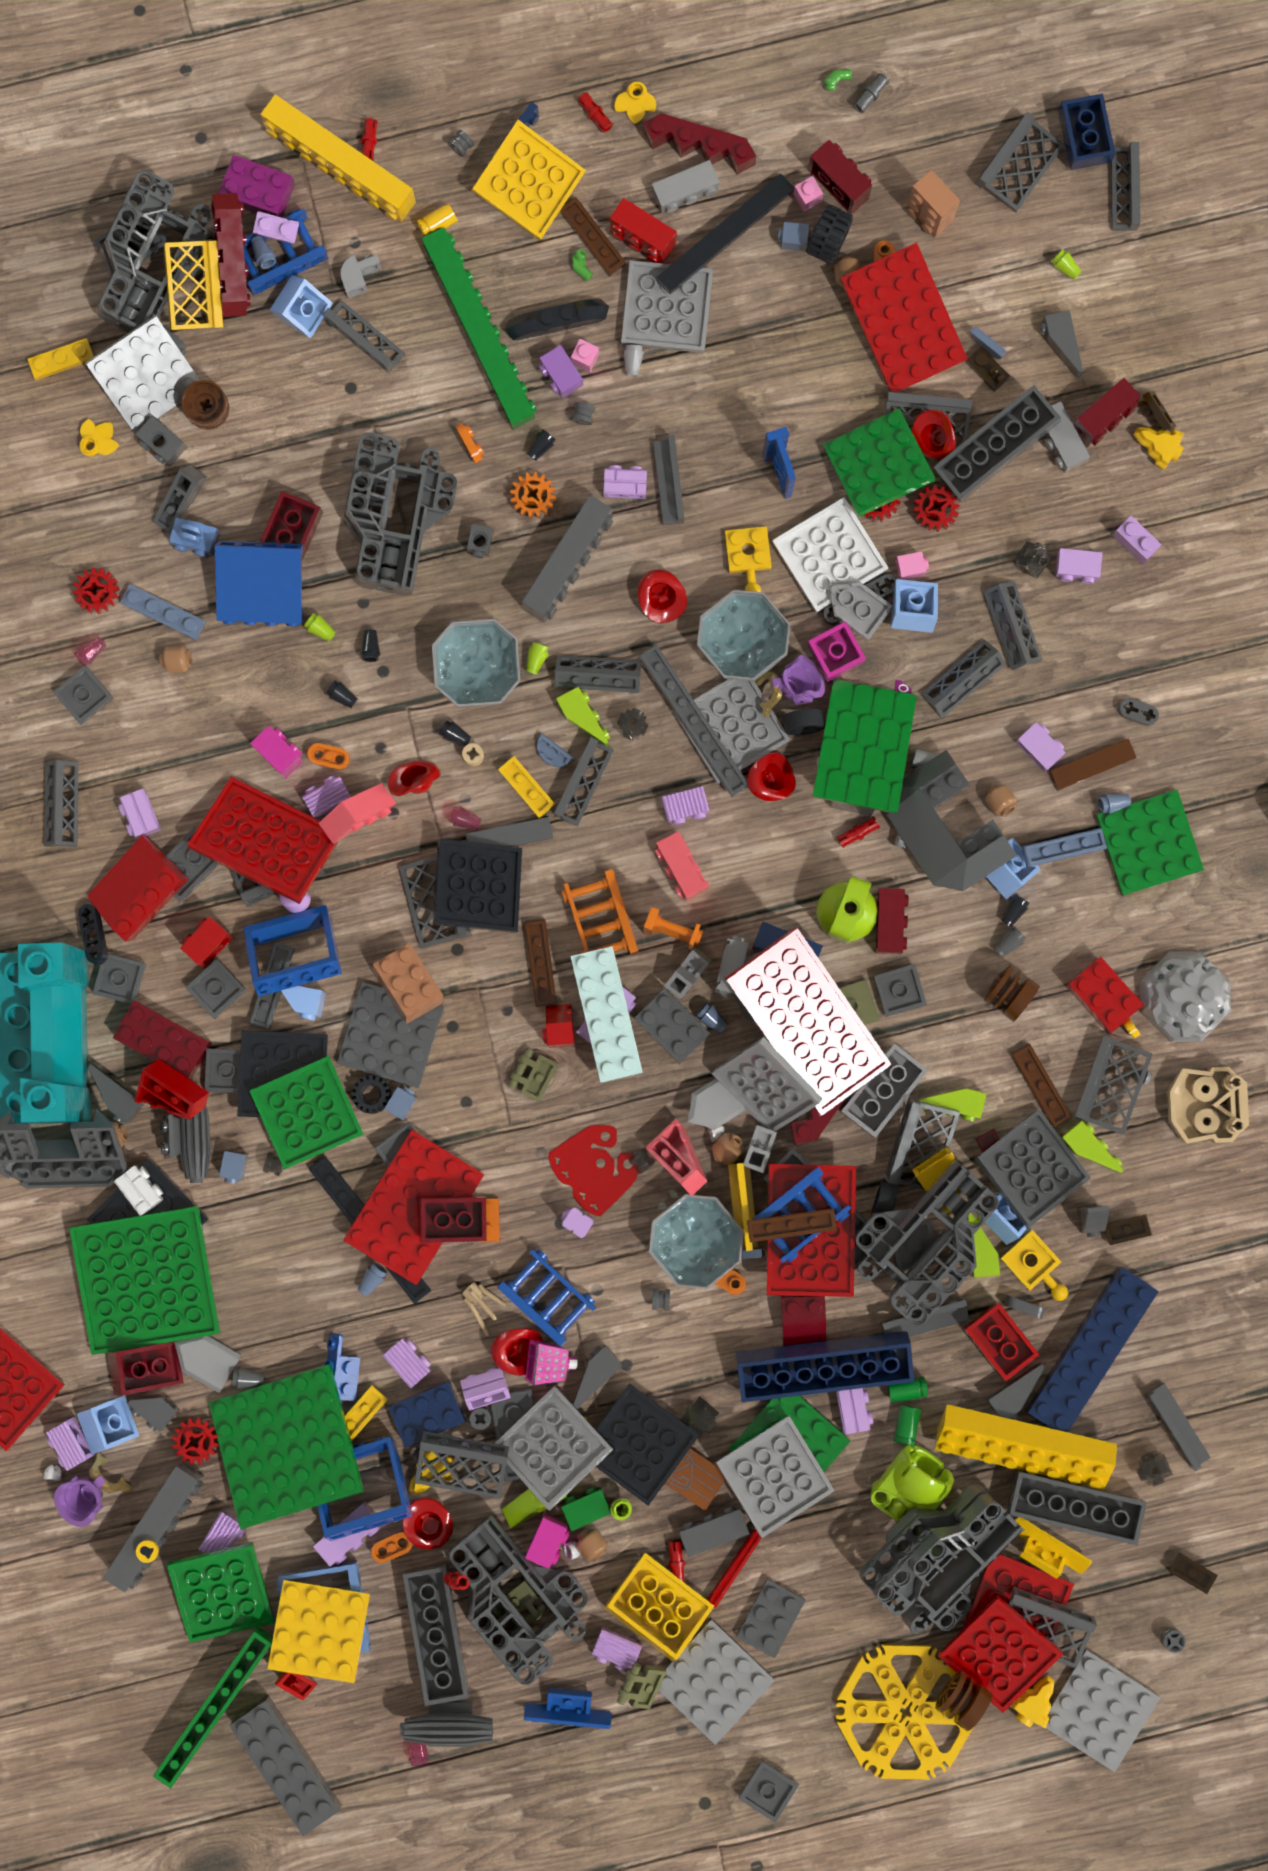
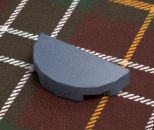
M974 327L970 331L971 336L979 347L982 346L993 358L1001 359L1007 351L978 327Z
M540 734L537 739V751L544 763L552 767H563L575 760L544 734Z
M754 1248L751 1251L742 1250L741 1259L762 1258L765 1256L764 1248Z

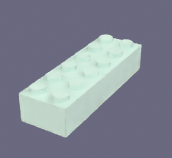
M613 946L571 956L600 1083L643 1073Z

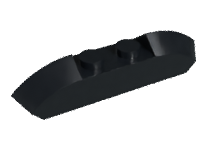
M588 299L536 310L508 320L505 331L512 340L519 341L590 325L606 319L609 305L602 299Z

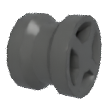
M462 130L456 133L454 139L448 141L453 151L461 157L466 154L468 148L474 146L472 139Z
M576 402L574 405L575 414L572 415L571 421L581 425H592L591 415L594 413L595 407L587 403Z
M653 1289L652 1310L663 1308L665 1311H669L670 1289H665L664 1291Z
M485 1407L474 1409L470 1415V1424L478 1430L487 1428L492 1420L489 1409Z
M1168 1628L1161 1635L1163 1646L1170 1652L1177 1653L1185 1647V1637L1177 1629Z

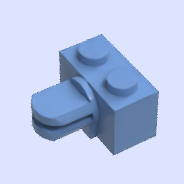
M176 517L169 542L174 546V550L186 553V550L193 551L194 555L206 558L207 555L213 557L220 532L215 527Z

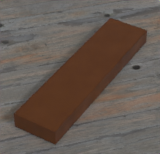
M577 197L561 208L560 213L609 277L626 265L625 260Z
M1128 738L1050 771V774L1059 791L1137 757Z
M546 920L524 922L535 1005L539 1007L557 1004Z
M1029 1043L1011 1054L1012 1058L1052 1127L1056 1128L1072 1119L1073 1117L1031 1044Z
M834 1208L747 1220L750 1242L837 1230Z

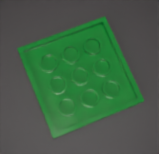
M900 408L823 444L824 450L858 517L935 481V477Z
M1178 789L1132 803L1130 806L1108 815L1107 813L1096 815L1099 828L1103 831L1108 848L1107 852L1122 896L1204 871Z
M329 1056L249 1091L284 1170L364 1135Z
M792 1396L771 1399L730 1446L729 1450L732 1452L786 1416H790L822 1471L825 1472L851 1440L802 1397Z
M253 1542L177 1559L167 1563L189 1643L274 1623V1614Z

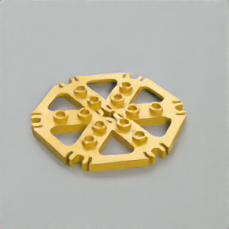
M881 1644L885 1653H882L878 1646L875 1647L878 1652L876 1657H871L868 1651L865 1652L866 1658L869 1660L868 1663L862 1655L837 1696V1700H845V1703L842 1701L836 1702V1707L844 1708V1712L836 1714V1718L845 1720H836L860 1766L862 1767V1764L865 1762L864 1770L866 1771L869 1766H876V1770L873 1773L875 1777L880 1774L882 1769V1774L879 1776L880 1779L931 1780L927 1775V1771L929 1770L933 1778L936 1777L934 1768L937 1766L941 1767L943 1772H946L943 1761L946 1762L950 1769L972 1729L966 1731L954 1722L956 1713L948 1718L944 1715V1712L941 1713L936 1710L937 1700H926L942 1674H949L952 1678L956 1672L946 1663L943 1664L944 1662L940 1658L935 1657L938 1650L936 1647L932 1648L930 1654H928L932 1647L931 1645ZM895 1655H917L922 1660L906 1689L891 1663ZM870 1672L873 1674L886 1699H854L852 1691L862 1674ZM910 1704L909 1711L911 1715L901 1717L902 1712L900 1709H905ZM885 1723L870 1750H862L852 1733L851 1728L853 1724ZM925 1724H949L959 1727V1735L948 1752L943 1753L938 1749ZM905 1735L920 1760V1766L916 1770L893 1769L890 1766V1761Z

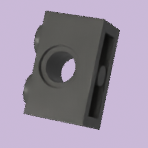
M153 416L135 434L139 439L138 444L146 451L151 449L155 453L153 457L161 464L166 462L171 466L187 448L182 440ZM158 439H165L162 446H155V442Z

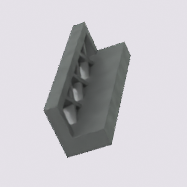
M1131 142L1129 147H1114L1115 153H1127V162L1122 166L1116 160V154L1111 162L1112 231H1137L1140 225L1139 142ZM1121 171L1128 177V181L1123 186L1116 180V176ZM1121 191L1128 197V202L1124 206L1116 198ZM1121 212L1128 217V224H1117V216Z
M342 300L333 310L328 308L323 314L325 320L388 373L405 356V353ZM341 308H344L349 313V320H343L337 315ZM362 323L365 327V333L359 334L352 328V324ZM377 336L380 338L381 346L375 347L368 341V337ZM384 350H394L398 355L392 361L384 355Z
M668 435V440L653 441L663 526L684 523L675 436Z
M1015 581L997 584L984 591L1011 670H1017L1025 665L1042 661ZM1006 588H1009L1012 597L1008 595ZM1014 609L1017 611L1019 617L1015 615ZM1021 629L1024 630L1025 637L1022 635ZM1028 648L1031 650L1033 658H1030Z
M983 640L924 690L921 696L933 706L938 716L944 718L1006 663L999 650L986 640ZM985 648L989 650L984 656H979V653ZM972 663V666L969 669L963 670V667L966 664ZM956 677L954 682L947 683L950 678ZM935 691H940V694L934 699L930 697Z
M557 655L555 687L571 689L579 687L586 690L639 693L641 660ZM561 663H570V664H571V666H560V665H561ZM584 665H592L593 667L585 668ZM605 666H612V667H614V668H613V669H606V668H604V667H605ZM625 668H636V671L626 670Z
M590 738L555 810L554 815L578 827L614 752L613 749L599 743L597 739ZM596 748L608 752L605 760L596 763L593 756ZM591 759H592L594 764L589 765V763H590V761H591ZM595 767L598 774L596 779L587 782L584 775L585 771ZM586 786L588 791L587 798L578 801L575 794L576 790ZM584 802L582 808L580 809L579 804ZM577 805L579 814L576 820L565 816L568 807Z
M62 760L45 762L44 847H77L79 762ZM63 766L72 767L69 779L63 774ZM66 786L71 791V797L68 800L63 796V789ZM66 807L71 812V818L68 821L63 817V810ZM65 829L71 833V842L62 841Z
M961 1298L942 1304L927 1322L920 1326L913 1325L904 1316L880 1323L883 1334L907 1331L909 1337L970 1319L966 1309V1300ZM921 1310L913 1312L911 1316L914 1318L919 1317Z
M1162 1383L1145 1395L1190 1468L1197 1471L1201 1468L1200 1464L1211 1457L1166 1384Z

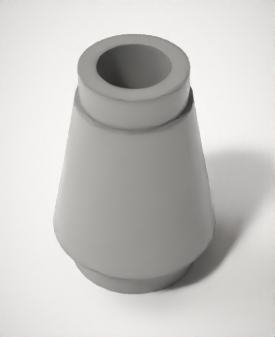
M626 345V350H623L627 376H638L644 351H642L643 346Z

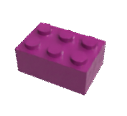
M233 155L218 194L237 193L239 202H243L244 210L255 214L259 211L282 218L295 183L291 175Z

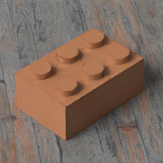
M931 169L912 187L907 211L913 219L917 218L920 221L923 230L927 234H932L935 238L953 222L960 199Z
M410 943L373 964V973L406 1024L443 1003L442 992Z

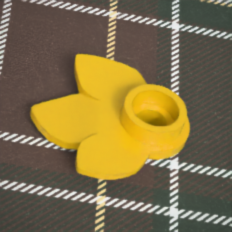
M633 82L627 87L626 92L619 94L616 98L615 111H627L630 121L637 124L643 119L645 111H656V100L654 96L647 93V88L643 83ZM639 91L641 94L639 96H635L633 92Z
M87 419L80 428L82 437L79 443L80 451L88 457L97 454L109 455L115 452L119 444L112 440L113 424L109 422L95 426L90 419ZM88 444H94L93 449H87Z

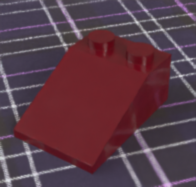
M825 1296L780 1297L783 1346L826 1341Z
M175 1341L107 1353L114 1396H123L184 1384Z

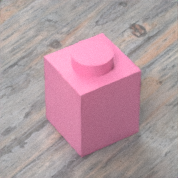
M813 176L797 184L794 188L793 195L803 212L822 202L823 192Z
M579 339L571 356L573 365L591 373L599 356V347Z
M922 551L897 556L895 560L899 579L902 580L923 577L926 574V570L929 569L927 557H923Z

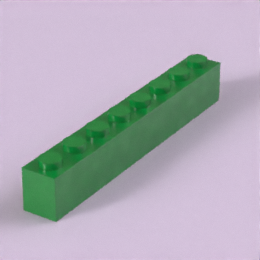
M259 1626L255 1628L153 1775L154 1778L170 1789L272 1645V1635Z

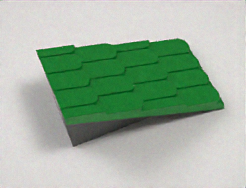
M833 679L812 797L831 801L830 808L869 816H872L875 810L897 814L917 695Z

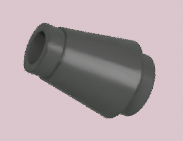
M1014 926L1011 930H1007L994 949L1004 957L1023 945V941L1026 938Z
M241 1367L233 1369L232 1386H236L237 1389L262 1386L264 1374Z

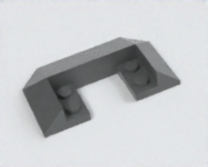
M947 750L903 778L898 813L887 812V816L933 886L965 891L1015 858L1017 854L994 820H991L958 843L955 841L935 811V808L970 786V784Z
M97 1109L93 1122L71 1123L70 1130L73 1139L35 1140L29 1123L16 1124L12 1111L0 1118V1174L8 1179L13 1177L19 1180L20 1185L25 1188L112 1186L120 1175L127 1172L128 1167L114 1124Z

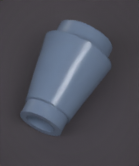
M262 236L254 237L251 243L257 265L262 269L272 267L276 263V254Z
M1103 794L1101 797H1098V809L1100 813H1107L1108 815L1130 806L1131 798L1129 794Z
M705 1003L696 1013V1016L699 1018L698 1021L719 1033L728 1025L716 1008L708 1003Z
M376 1263L368 1266L360 1286L357 1288L359 1292L368 1296L386 1279L387 1271Z

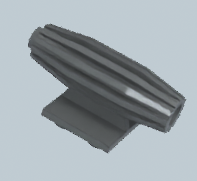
M207 1105L205 1109L190 1120L182 1117L178 1119L173 1117V1115H165L163 1120H160V1133H164V1141L160 1145L161 1155L165 1154V1159H170L180 1154L185 1179H190V1183H203V1178H207L210 1127Z
M472 1702L429 1705V1714L405 1718L404 1723H400V1736H404V1741L425 1744L428 1747H472V1744L493 1741V1718L472 1715Z

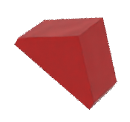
M283 1672L275 1682L276 1686L302 1701L318 1685L310 1676Z

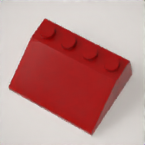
M143 834L87 897L110 928L127 942L137 937L189 878Z

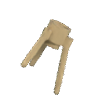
M474 1282L462 1294L465 1297L464 1301L470 1307L485 1335L489 1336L490 1333L473 1303L475 1305L478 1303L493 1320H496L497 1317L482 1301L485 1297L482 1293L504 1307L506 1303L486 1290L482 1284L478 1286Z

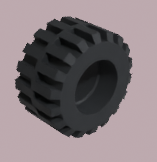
M829 204L824 209L807 247V254L828 264L834 262L853 222V215Z

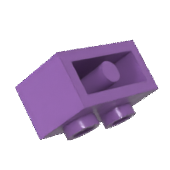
M561 345L539 358L540 366L538 367L543 376H548L551 380L550 387L556 395L559 393L564 398L584 386L582 377Z

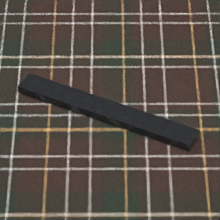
M780 173L659 274L656 280L671 295L793 193V185Z
M324 1156L310 1167L309 1171L349 1222L353 1224L364 1204L330 1160ZM386 1267L414 1304L432 1291L422 1277L418 1284L415 1285Z

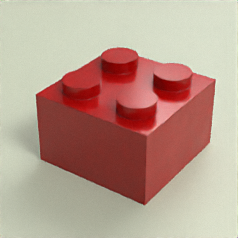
M208 917V919L203 918L196 926L198 929L192 935L189 933L182 940L181 943L183 945L180 947L198 966L206 968L234 938L220 923L211 917Z

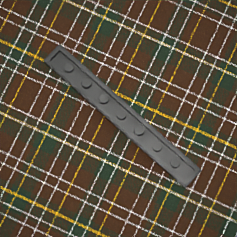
M657 644L640 654V660L731 798L748 788L747 780Z

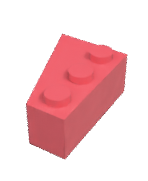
M380 783L339 803L319 822V825L334 844L353 832L360 830L365 825L373 824L379 817L381 819L391 814L390 809L396 802L385 786Z
M679 831L656 843L657 849L654 851L660 861H665L667 865L665 872L670 880L674 878L677 884L674 888L680 899L684 897L685 901H688L709 889L707 880L705 881L698 864L695 863Z
M677 1118L645 1147L654 1159L691 1196L707 1182L688 1132Z

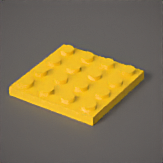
M517 120L471 191L540 241L586 170L521 121Z
M283 1580L268 1669L355 1683L370 1594Z

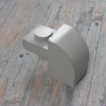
M354 254L342 265L341 279L348 299L368 292L363 276L382 269L377 255L365 256L361 261L357 262Z
M694 948L664 987L682 999L712 960L697 948Z
M756 1125L743 1161L745 1167L761 1173L764 1172L777 1132Z

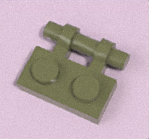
M526 1048L524 1054L520 1055L518 1059L520 1062L515 1072H512L509 1077L511 1080L508 1087L515 1090L518 1083L524 1085L521 1093L540 1102L559 1064L542 1055H539L535 1062L531 1060L534 1051ZM527 1065L533 1068L528 1079L522 1077Z
M526 1580L505 1595L519 1613L525 1608L529 1610L530 1613L523 1618L528 1625L535 1619L539 1620L543 1616L542 1613L548 1609L543 1602L537 1607L533 1604L538 1595ZM500 1603L492 1608L498 1618L506 1611ZM510 1618L505 1624L512 1620V1622L515 1624L509 1629V1631L512 1632L515 1628L518 1627V1625L512 1618Z
M635 1662L632 1668L628 1669L626 1673L627 1679L618 1691L617 1703L624 1705L626 1700L630 1699L628 1703L632 1707L650 1709L665 1677L666 1670L660 1666L645 1665L643 1671L639 1672L641 1665ZM634 1682H637L635 1689H632Z

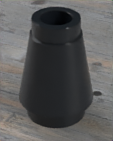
M543 429L540 433H537L527 454L537 461L538 458L554 446L553 443L556 439Z
M367 629L364 630L360 656H362V661L376 662L381 655L377 631Z
M336 680L333 681L325 693L330 696L329 699L349 708H352L358 699L341 681L338 682Z
M446 720L438 734L443 737V740L464 747L472 737L454 721L450 722Z
M1015 894L1013 898H1010L1001 921L1012 927L1029 909L1027 908L1029 902Z

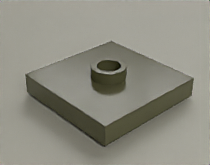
M867 980L839 988L864 1025L880 1020Z

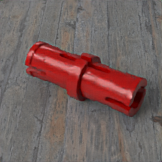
M583 93L577 100L578 103L588 113V118L597 124L602 133L608 132L612 128L613 123L604 114L603 108L594 102L589 93Z
M366 118L364 120L363 137H361L362 154L374 162V149L378 141L376 138L378 121L375 119L373 123V118Z
M873 816L858 826L857 824L853 825L852 829L836 837L842 848H845V846L858 839L860 841L863 840L864 836L880 829V826Z
M669 1541L670 1561L668 1566L671 1567V1573L685 1583L683 1567L685 1566V1560H683L682 1541Z
M447 1572L443 1578V1581L447 1582L445 1584L455 1590L466 1589L470 1584V1580L467 1579L468 1577L461 1575L460 1572Z

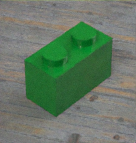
M596 1486L584 1490L585 1494L576 1497V1495H572L564 1499L565 1503L561 1505V1508L571 1531L611 1514V1508L602 1487L597 1489Z

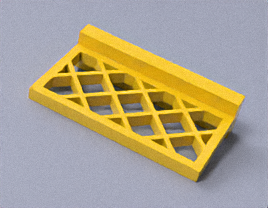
M217 241L164 243L170 330L223 327ZM194 246H201L202 255L198 260L188 253ZM170 247H178L183 252L177 261L170 257ZM185 256H188L194 262V265L188 272L179 265ZM197 266L203 270V277L199 282L190 275ZM176 267L185 274L179 283L172 279V272ZM187 277L196 284L190 293L181 287ZM178 288L187 296L180 305L173 298V294ZM198 288L205 292V299L201 303H198L192 297ZM189 299L198 306L191 315L182 308ZM200 309L206 313L207 323H198L193 318ZM181 310L188 319L183 325H176L175 316Z
M743 1163L728 1165L733 1218L744 1231L742 1250L751 1251L754 1248H758V1241H749L747 1220L755 1217L750 1168L745 1167Z

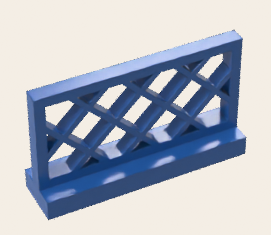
M787 426L766 433L762 453L765 462L772 460L785 499L791 498L796 479L786 450L789 438Z

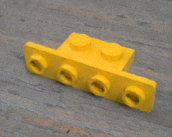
M1021 1517L1014 1519L1024 1529L1018 1535L1025 1540L1020 1557L1057 1579L1061 1575L1064 1565L1079 1574H1083L1091 1565L1092 1561L1038 1528L1028 1520Z

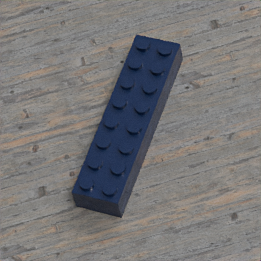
M1118 1266L1025 1411L1052 1429L1068 1432L1159 1291L1125 1268Z
M907 1331L736 1352L742 1402L914 1382L911 1342Z

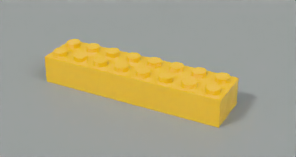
M276 94L260 114L266 133L273 139L279 138L289 150L293 151L295 149L305 161H312L317 164L316 167L321 172L333 175L337 183L342 186L346 184L356 196L360 198L363 196L368 199V203L372 207L384 210L385 215L391 220L395 221L397 219L402 223L416 204L413 188Z
M947 1404L937 1428L935 1450L946 1454L963 1456L967 1459L984 1461L988 1464H997L1010 1469L1023 1470L1031 1474H1040L1052 1479L1057 1478L1074 1484L1087 1485L1095 1489H1105L1116 1466L1117 1444Z

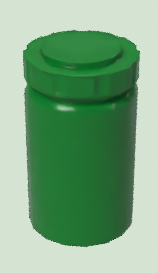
M924 1376L914 1377V1382L887 1385L890 1402L920 1399L921 1397L927 1398L928 1390Z
M900 1404L894 1442L902 1445H915L914 1439H916L922 1409Z

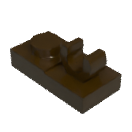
M982 346L965 362L994 392L1010 378V375Z
M1154 391L1145 393L1143 395L1145 401H1140L1137 406L1140 408L1143 405H1147L1148 410L1143 416L1147 417L1153 413L1156 418L1154 420L1156 426L1160 430L1163 429L1164 432L1175 428V423Z
M1147 1214L1110 1222L1106 1226L1109 1245L1152 1235Z
M1180 1552L1169 1569L1170 1573L1205 1594L1209 1593L1218 1577L1217 1574Z

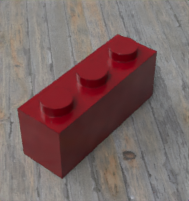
M878 889L875 954L901 955L903 950H907V937H904V928L908 927V916H904V909L908 907L909 895L905 894V889Z

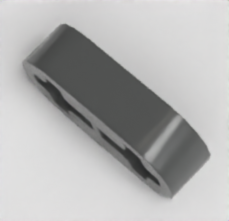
M1130 698L1122 701L1118 708L1121 717L1144 726L1153 725L1159 718V712L1155 707ZM1131 704V708L1137 710V713L1131 711L1127 714L1123 706ZM1148 711H1151V716H1153L1154 719L1151 718L1149 721H1147L1146 716L1140 714V712L1147 713Z
M1009 1295L1006 1296L1004 1305L1040 1319L1043 1318L1045 1312L1044 1308Z

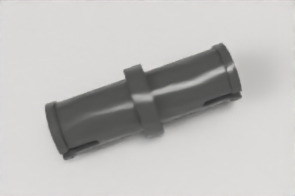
M879 73L874 81L863 89L864 93L854 102V108L859 113H864L872 101L878 99L879 93L889 83V79L884 74Z

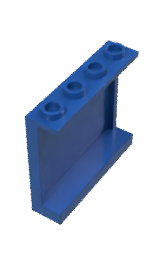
M218 541L215 545L217 621H222L224 624L244 622L246 625L263 622L268 626H274L278 623H286L287 626L302 624L304 615H302L303 544Z

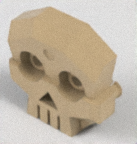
M1211 1067L1207 1071L1185 1068L1179 1070L1167 1091L1169 1123L1182 1142L1188 1144L1208 1139L1212 1143L1233 1142L1249 1126L1247 1082L1242 1077L1236 1075L1230 1067ZM1203 1085L1208 1087L1207 1093L1202 1092L1201 1088ZM1225 1100L1227 1110L1220 1106V1104ZM1205 1117H1207L1210 1120V1123L1207 1126L1203 1123V1119Z

